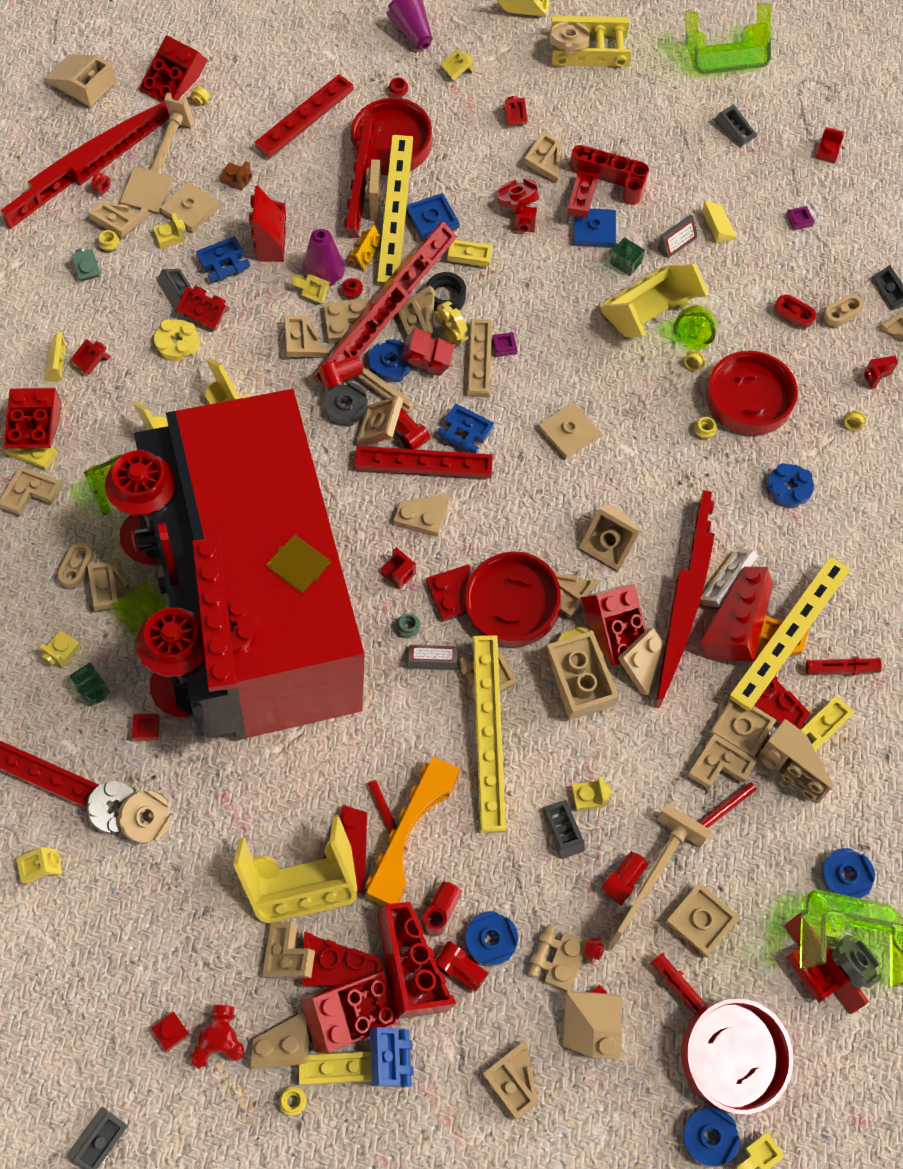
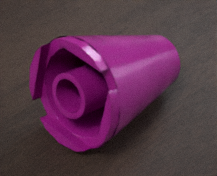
M392 0L388 5L389 11H386L388 18L416 49H427L431 45L433 38L423 0Z
M317 229L310 235L302 266L305 278L312 274L330 282L329 286H333L337 280L343 278L345 264L331 233L325 229Z

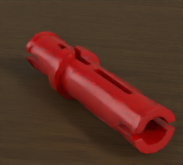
M852 656L851 659H807L805 668L807 675L837 673L859 675L860 673H880L882 662L880 657L859 659L858 656Z
M663 952L650 963L666 981L665 985L675 991L694 1015L707 1005L682 976L684 973L681 970L678 971L665 957Z

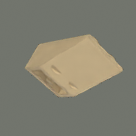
M69 54L44 78V81L90 107L116 83L112 64L94 55Z
M785 719L768 740L758 758L761 759L765 767L774 769L782 775V779L785 782L795 785L802 790L806 798L820 803L834 785L807 735Z

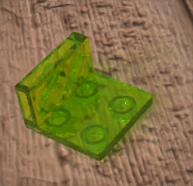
M122 455L114 456L109 461L100 465H94L83 472L103 516L112 513L109 499L105 493V478L115 461Z

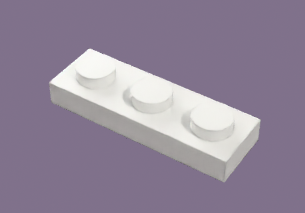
M735 549L702 594L700 601L704 606L719 608L722 606L744 566H751L758 557L754 550Z

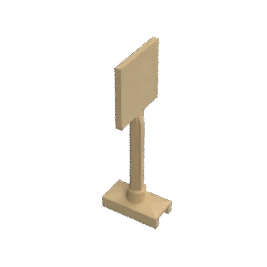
M167 93L164 99L170 114V123L150 170L134 167L120 200V203L123 205H129L138 209L146 208L149 212L160 214V207L164 204L174 180L172 176L160 174L159 172L177 128L184 126L192 129L194 124L187 98L182 97L180 102L175 101L170 93Z
M669 804L665 805L657 819L659 823L672 830L669 834V841L640 887L635 903L609 944L608 948L610 950H613L642 900L651 892L677 846L687 839L701 848L711 832L710 829Z

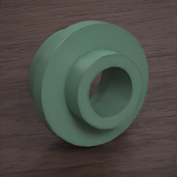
M404 614L397 621V630L404 637H413L420 631V620L413 614ZM406 624H411L413 627L411 629H406L404 626Z

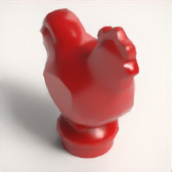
M213 1005L210 1016L214 1019V1022L202 1029L198 1045L195 1046L194 1053L190 1055L192 1058L191 1064L196 1066L197 1069L203 1066L206 1067L209 1056L215 1053L224 1054L231 1061H239L243 1058L244 1046L238 1042L235 1030L229 1025V1022L236 1016L234 1015L235 1007Z

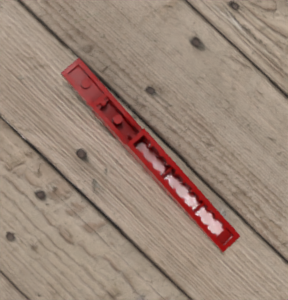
M165 101L96 136L29 180L28 185L30 189L0 210L5 224L12 229L73 182L81 186L97 172L101 171L169 120L170 114Z
M444 221L439 222L417 250L408 255L359 315L323 364L340 361L354 355L360 357L410 298L409 294L457 238ZM317 371L314 376L322 383L319 371Z
M702 491L698 504L688 570L680 569L676 579L655 708H660L677 670L703 593L715 533H710L711 521L708 520V514L712 515L715 501H711L712 491Z

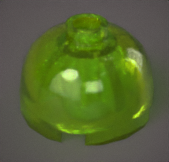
M693 305L686 307L679 313L673 324L675 339L686 344L684 347L688 349H705L716 337L718 327L716 316L705 306Z

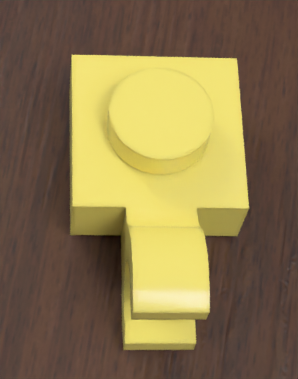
M310 274L307 278L301 275H293L290 284L302 288V296L319 303H324L330 282Z
M766 1132L744 1149L748 1158L733 1169H770L785 1156L769 1133Z

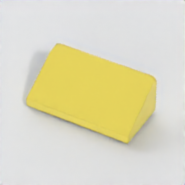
M704 202L702 212L716 243L736 239L734 230L722 205Z
M57 331L49 344L45 381L62 380L66 343L60 331Z

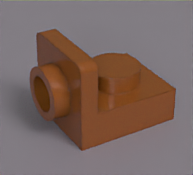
M245 161L241 167L229 162L219 176L220 182L243 190L245 185L250 183L252 179L250 163Z

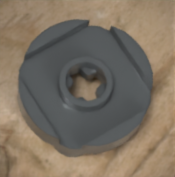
M346 382L347 385H336L326 391L324 395V412L332 421L350 427L364 417L368 408V399L365 390L361 386L352 382ZM342 401H350L349 406H342Z
M846 935L836 942L835 951L831 954L832 959L838 966L843 968L855 988H870L878 983L882 977L881 973L877 975L876 967L879 966L878 961L863 942L859 940L855 943L853 940H850L853 936Z

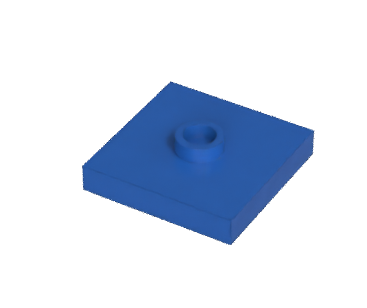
M443 193L407 205L406 213L421 241L428 237L439 222L444 221L451 230L460 228V223Z
M590 208L588 218L574 216L573 245L615 248L616 210Z

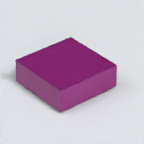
M807 206L790 209L786 213L793 230L811 227L815 222Z
M513 332L492 335L496 357L517 354L518 350Z

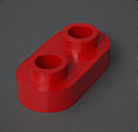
M791 295L779 296L774 305L775 312L799 327H810L816 318V312L811 306Z

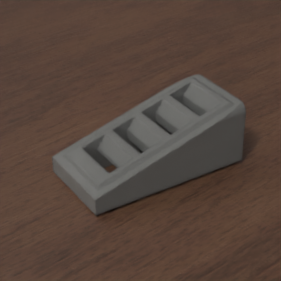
M734 104L721 111L714 120L718 126L741 146L758 136Z
M564 800L544 807L543 813L561 859L584 852L585 842L567 801ZM565 812L563 816L552 818L553 815ZM567 821L569 822V824L556 828V825L562 824ZM572 831V834L560 837V835Z

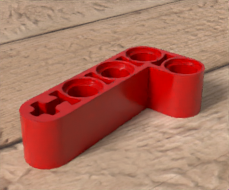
M577 145L572 149L570 169L573 172L596 173L599 180L624 186L623 201L629 205L639 203L649 173V167L646 163L584 145Z

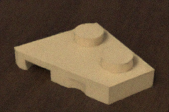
M430 285L408 299L398 311L408 335L414 328L429 334L433 333L435 291Z
M450 495L400 501L393 521L394 525L438 537L450 502Z
M648 628L618 657V660L642 695L650 693L666 649L654 628Z
M304 1012L253 1039L251 1065L254 1070L307 1064L309 1029Z
M524 1040L482 1074L516 1121L538 1104L528 1047Z

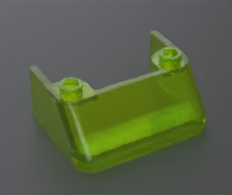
M757 3V23L749 24L743 29L742 42L707 46L704 34L698 31V12L685 11L686 46L694 70L700 74H712L767 66L771 60V4Z
M813 890L803 896L801 907L800 969L825 964L827 937H840L845 933L846 926L851 925L891 934L890 986H903V916L894 906L822 890Z

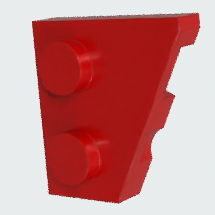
M469 564L427 577L426 579L442 622L465 615V591L470 575Z

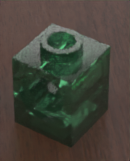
M624 237L611 248L610 264L631 276L642 264L645 249Z
M90 662L69 675L74 686L89 707L93 704L101 703L110 694L107 685Z

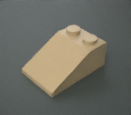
M593 631L547 644L560 698L569 720L616 705L619 695Z

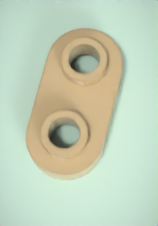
M847 295L827 307L824 313V320L831 326H840L858 316L864 307V302L857 295Z
M79 542L69 548L58 571V578L63 586L75 588L82 583L88 571L87 565L91 564L93 560V552L88 544ZM85 555L83 559H78L79 556ZM71 575H75V578L68 579Z

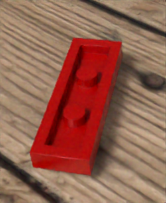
M578 171L567 215L588 218L598 181V174Z

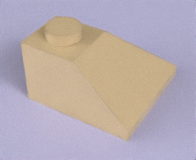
M606 503L597 511L579 548L619 571L641 530L627 514Z
M566 991L563 1046L593 1058L620 1059L622 1036L621 996L616 994Z

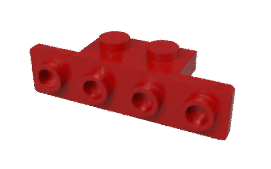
M799 913L785 924V928L800 946L785 959L818 1003L832 993H835L850 1014H853L869 1003L861 989L855 988L843 968L834 962L831 955L832 951L803 913Z

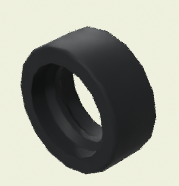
M441 272L428 280L426 287L430 285L436 290L439 287L448 286L459 292L458 296L451 300H441L435 296L434 311H437L438 305L446 301L452 303L449 305L452 309H462L466 300V285L459 275L452 272Z

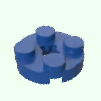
M389 339L386 340V343L374 345L369 353L370 371L382 380L402 381L409 374L413 366L401 359L405 343ZM391 357H394L395 362L388 363L386 359L389 360Z
M779 464L771 472L767 481L768 494L770 492L776 504L786 508H796L800 504H805L810 499L814 490L812 473L793 464ZM790 482L794 484L795 487H793L792 490L788 489V485H786L785 483Z
M850 848L834 851L821 866V877L824 886L839 901H856L863 898L870 892L875 881V870L871 861L864 854L860 855ZM846 868L848 872L852 871L854 873V876L851 877L852 881H848L842 876L844 873L843 869Z
M494 911L483 912L474 917L467 928L465 945L470 956L479 965L490 967L499 966L507 962L515 953L518 942V932L514 923L508 917H504ZM488 932H491L493 936L498 935L499 939L496 940V945L491 946L490 943L484 941L487 938Z
M703 1108L693 1113L687 1119L683 1129V1145L690 1157L706 1167H719L730 1162L737 1154L740 1146V1136H738L737 1125L734 1119L725 1111L717 1108ZM713 1129L716 1131L715 1137L718 1139V1143L712 1142L709 1145L706 1142L707 1138L704 1136L705 1131L711 1132Z

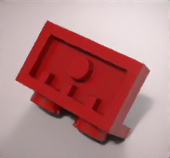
M196 285L194 288L187 286L176 310L217 330L225 311H228L230 308L225 305L226 300L216 295L211 298L205 295L206 290Z

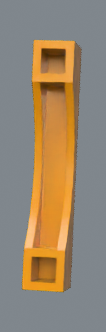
M434 756L430 763H424L420 772L422 779L419 785L415 784L409 795V798L412 800L408 808L404 806L399 815L398 821H401L398 829H393L389 835L387 843L390 846L386 853L381 852L376 866L379 868L375 876L370 875L365 885L367 899L381 906L400 903L406 891L403 857L409 835L416 823L428 810L450 797L460 776V768Z

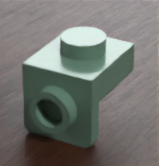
M88 247L76 249V253L72 254L79 280L101 275L93 249L88 250Z

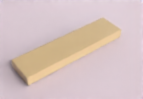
M471 319L468 397L489 398L492 320Z

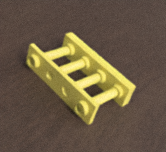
M552 16L550 34L552 27L557 23L568 22V25H574L577 22L589 29V37H596L597 48H583L574 51L573 54H565L562 49L553 48L552 65L629 67L632 49H624L623 38H627L629 17ZM604 37H615L616 49L604 48Z

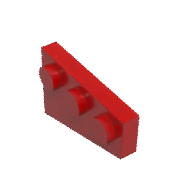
M776 675L754 705L777 719L775 723L781 725L786 719L798 729H801L810 714L801 702L778 682Z
M343 805L339 818L352 849L357 892L365 895L367 812Z
M304 931L303 949L309 948L314 950L315 955L311 978H302V987H334L383 971L382 958L339 945L334 941L325 940Z

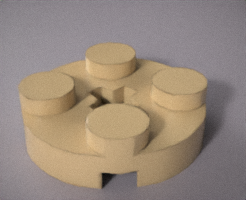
M560 22L552 27L550 43L562 49L565 54H573L574 51L589 46L590 32L583 24L575 22L574 25H568V22Z
M136 791L122 802L116 822L121 828L122 833L134 842L146 843L157 840L164 835L169 827L170 815H168L169 811L167 808L169 806L167 801L156 792ZM147 810V816L150 819L148 822L143 821L141 823L139 814Z

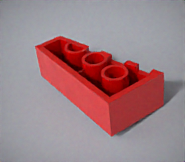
M744 566L700 642L707 659L754 662L773 588V581L768 567Z
M411 903L385 904L377 913L396 1019L448 1012L457 1003L445 984L447 981L437 967L434 960L435 955L431 947H428L423 936L424 931Z

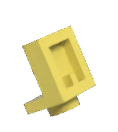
M459 48L441 63V66L453 80L468 68L472 72L475 70L471 64L474 60L467 52L463 54Z
M176 213L171 214L172 222L153 227L160 248L185 241L183 232L186 231L183 220H178Z
M60 630L47 646L42 643L39 648L43 653L41 656L43 660L52 666L57 664L63 668L79 650L81 644Z
M603 776L598 777L597 781L572 784L571 786L576 811L606 807L608 799L611 798L610 786L608 783L605 784Z
M40 847L16 858L21 883L28 884L46 875L57 876L62 874L61 858L57 849Z

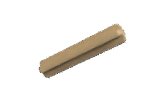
M363 369V373L358 375L361 381L384 398L389 399L399 396L403 399L401 409L406 413L412 411L414 403L370 370Z

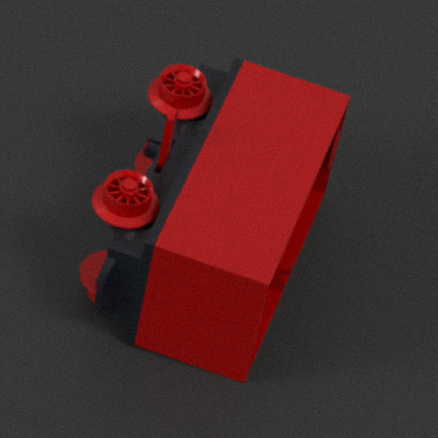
M294 388L166 412L168 426L134 432L137 450L127 452L115 461L105 478V493L109 502L121 512L130 514L120 528V544L124 552L136 562L149 566L162 565L164 576L157 577L160 594H168L170 608H164L152 614L142 624L136 636V651L142 664L153 672L150 678V694L155 705L165 714L177 718L194 717L200 744L207 743L210 737L235 732L237 740L362 712L365 653ZM219 537L227 601L240 600L251 609L256 619L257 632L247 649L233 654L237 688L209 692L193 540ZM230 622V631L233 632V627L237 625Z

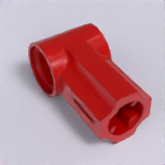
M354 355L340 361L322 364L317 368L324 388H329L343 383V380L362 374L364 365L358 355Z
M403 409L400 410L395 432L400 436L406 449H418L430 441V434L426 427L421 423L416 424Z
M630 851L617 871L612 872L600 891L622 906L635 888L634 884L649 864L640 854Z
M442 881L429 908L424 913L423 929L430 936L435 937L443 934L446 924L462 894V890L450 882ZM431 917H438L442 923L439 926H432L428 920Z
M447 941L434 959L439 971L450 978L454 977L476 993L489 973L466 957L467 954L460 947Z

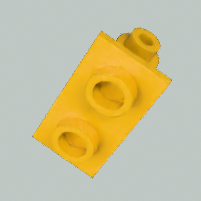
M375 225L361 233L356 243L358 247H354L348 256V263L352 266L359 264L363 271L367 268L382 241Z

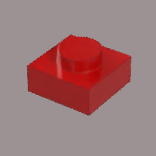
M158 713L133 714V741L159 740L160 716Z
M174 1011L151 1028L167 1052L190 1036Z

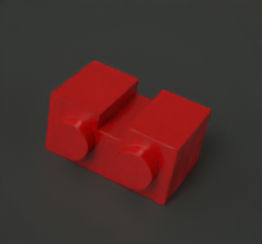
M414 328L406 337L401 359L413 366L421 367L432 374L441 376L450 366L454 344L441 338L435 340L430 338L431 334Z

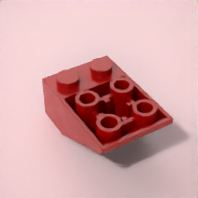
M166 35L138 89L164 102L166 94L170 93L173 100L177 101L199 78L208 60L199 51Z
M255 186L254 195L250 196V205L253 208V212H249V225H253L251 226V238L255 239L253 241L254 253L258 254L259 262H284L286 239L285 214L259 186Z
M10 388L4 449L51 448L60 422L61 400L56 388Z
M635 584L618 586L580 597L586 621L612 666L621 664L618 657L646 631Z
M384 971L340 984L300 999L315 1053H330L369 1037L370 1028H391L399 1024V1021L396 1019L394 1004Z

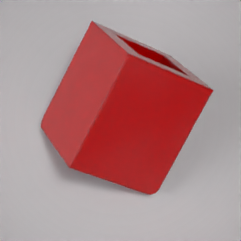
M395 547L392 550V559L380 571L396 587L401 589L416 575V563Z

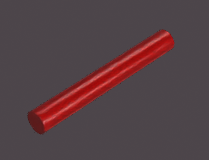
M373 780L367 785L390 835L393 829L397 830L398 828L377 781Z
M749 782L698 823L709 828L757 790L755 785Z

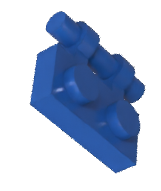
M235 236L196 251L197 258L205 272L212 269L215 271L208 274L210 282L222 281L226 279V276L233 273H242L244 269L250 267L248 259L239 261V258L244 257V251ZM229 262L232 263V265L228 267H221L222 265L227 264Z
M455 403L444 419V425L448 426L449 429L445 430L440 427L436 435L443 438V442L447 444L452 443L460 447V450L465 453H478L480 447L474 445V441L476 440L483 444L493 430L494 422ZM457 431H458V432H460V433L466 435L467 437H466V439L464 440V439H462V438L456 436L455 434H456Z
M386 1027L370 1028L372 1086L412 1087L411 1076L414 1075V1066H411L410 1050H413L412 1040L409 1038V1030Z

